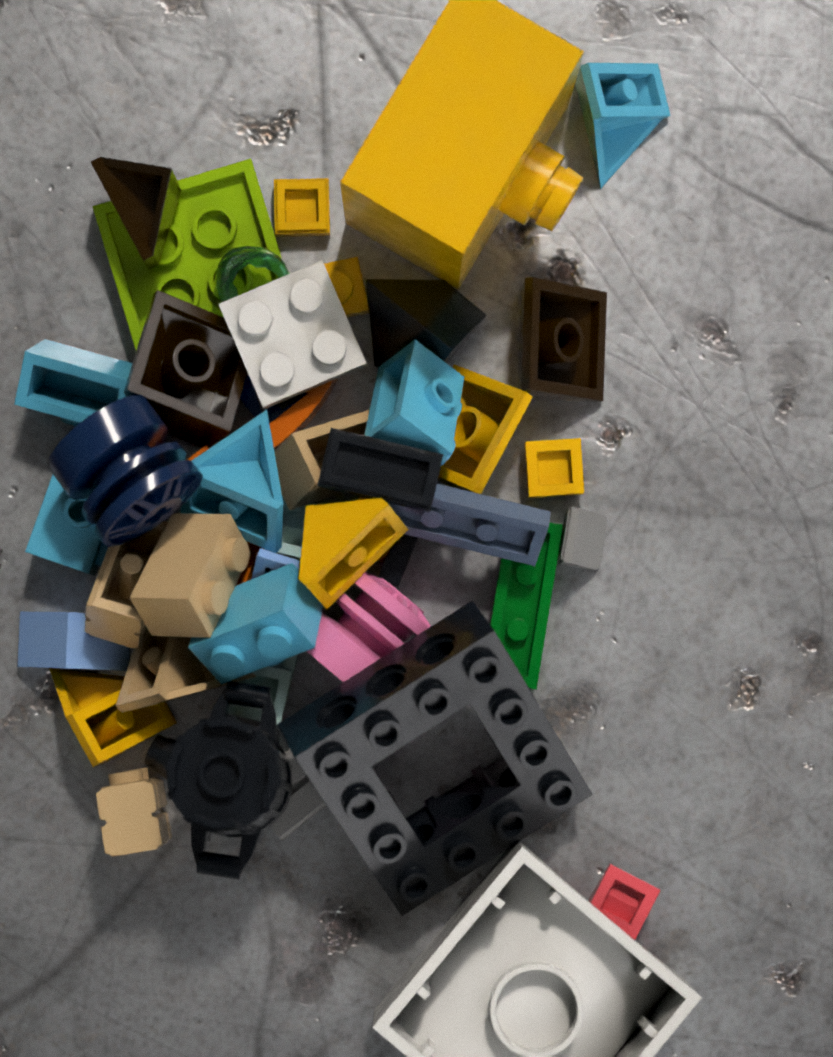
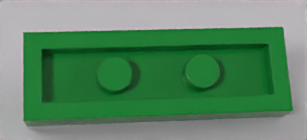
M549 522V528L535 566L503 558L500 559L490 621L491 627L496 632L529 689L537 690L563 529V524Z

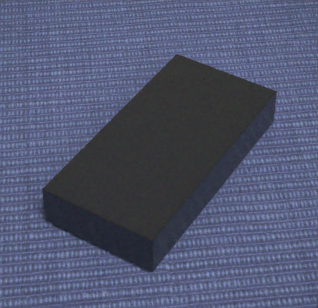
M331 428L317 486L369 499L382 498L390 504L429 513L432 507L443 454Z

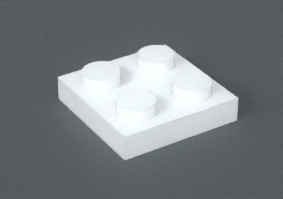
M322 260L219 304L263 409L367 366Z

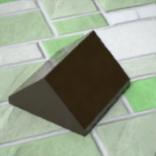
M536 277L525 278L521 290L518 389L532 395V399L603 401L607 292Z

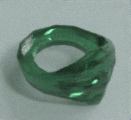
M246 245L230 249L223 255L217 267L215 284L220 300L224 302L238 296V291L233 281L238 272L248 264L256 268L266 267L274 272L278 278L290 274L284 261L277 254L263 247Z

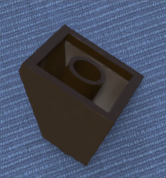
M157 290L152 297L124 394L126 397L143 395L168 427L167 434L199 447L207 445L210 448L231 432L247 376L246 367L224 317Z

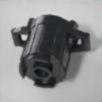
M229 681L214 704L210 718L199 720L200 723L177 737V742L171 751L168 762H165L164 769L167 770L168 798L174 802L176 808L184 816L183 819L191 824V847L197 866V873L240 880L242 872L254 856L257 844L262 842L265 830L270 828L286 810L293 791L291 764L283 747L279 744V730L276 729V712L271 697V687ZM229 704L261 708L260 727H255L248 722L242 721L237 716L228 715ZM212 833L227 838H242L239 856L205 851L207 841H211Z

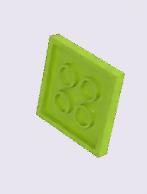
M251 158L177 180L182 191L159 265L148 269L112 201L92 206L136 350L153 294L157 290L224 317L219 307L220 303L287 275Z

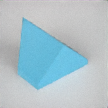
M586 63L579 68L575 87L600 189L661 120L671 116L658 63Z
M265 410L192 460L203 477L198 489L181 507V513L231 514L247 542L277 553L282 548L283 498L268 412Z

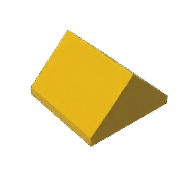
M454 364L452 368L465 377L460 401L462 403V410L457 418L455 429V449L451 457L440 467L438 481L447 486L482 494L533 396L523 390Z

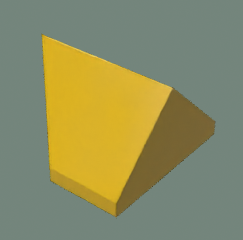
M382 498L306 505L299 580L328 609L409 529Z
M49 668L65 717L93 767L107 763L177 723L166 702L122 713L116 707V703L125 676Z

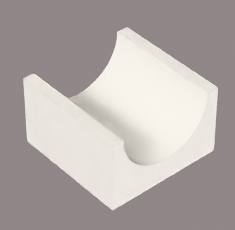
M518 842L505 851L374 1009L372 1028L407 1057H654L702 997L679 974L665 965L604 915L524 844Z

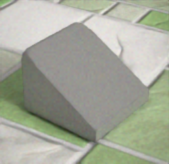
M571 507L565 512L558 555L560 565L590 570L599 569L607 527V518L604 515L577 507Z

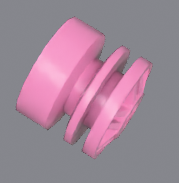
M367 572L354 583L362 591L355 601L344 593L335 601L345 612L338 621L324 613L321 614L315 648L306 651L342 682H345L406 643L413 634L417 636L431 627L423 614L424 612L385 579Z

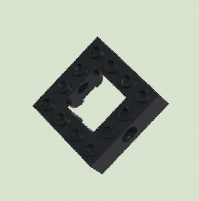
M473 601L277 724L294 758L401 916L409 913L593 795L496 632ZM470 705L502 757L484 769L481 766L471 771L473 776L437 799L434 796L424 801L426 806L406 818L390 790L386 789L373 766Z

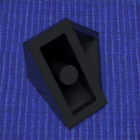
M366 279L374 366L376 368L388 361L413 340H417L444 362L448 363L486 317L483 311L445 280Z

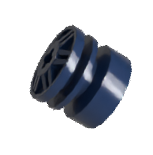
M143 395L125 397L91 414L57 444L48 460V468L68 496L74 500L87 499L83 504L82 515L89 523L96 524L95 533L102 543L108 547L127 543L157 527L192 497L200 486L203 477L191 460H185L187 453L177 442L163 443L167 437L168 427Z

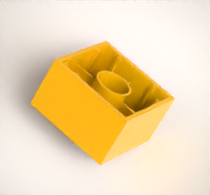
M449 0L340 181L345 223L438 279L445 280L457 290L461 287L504 214L522 225H525L532 218L536 221L535 224L553 231L583 181V177L570 167L566 169L561 166L565 156L545 144L570 104L584 51L497 0Z

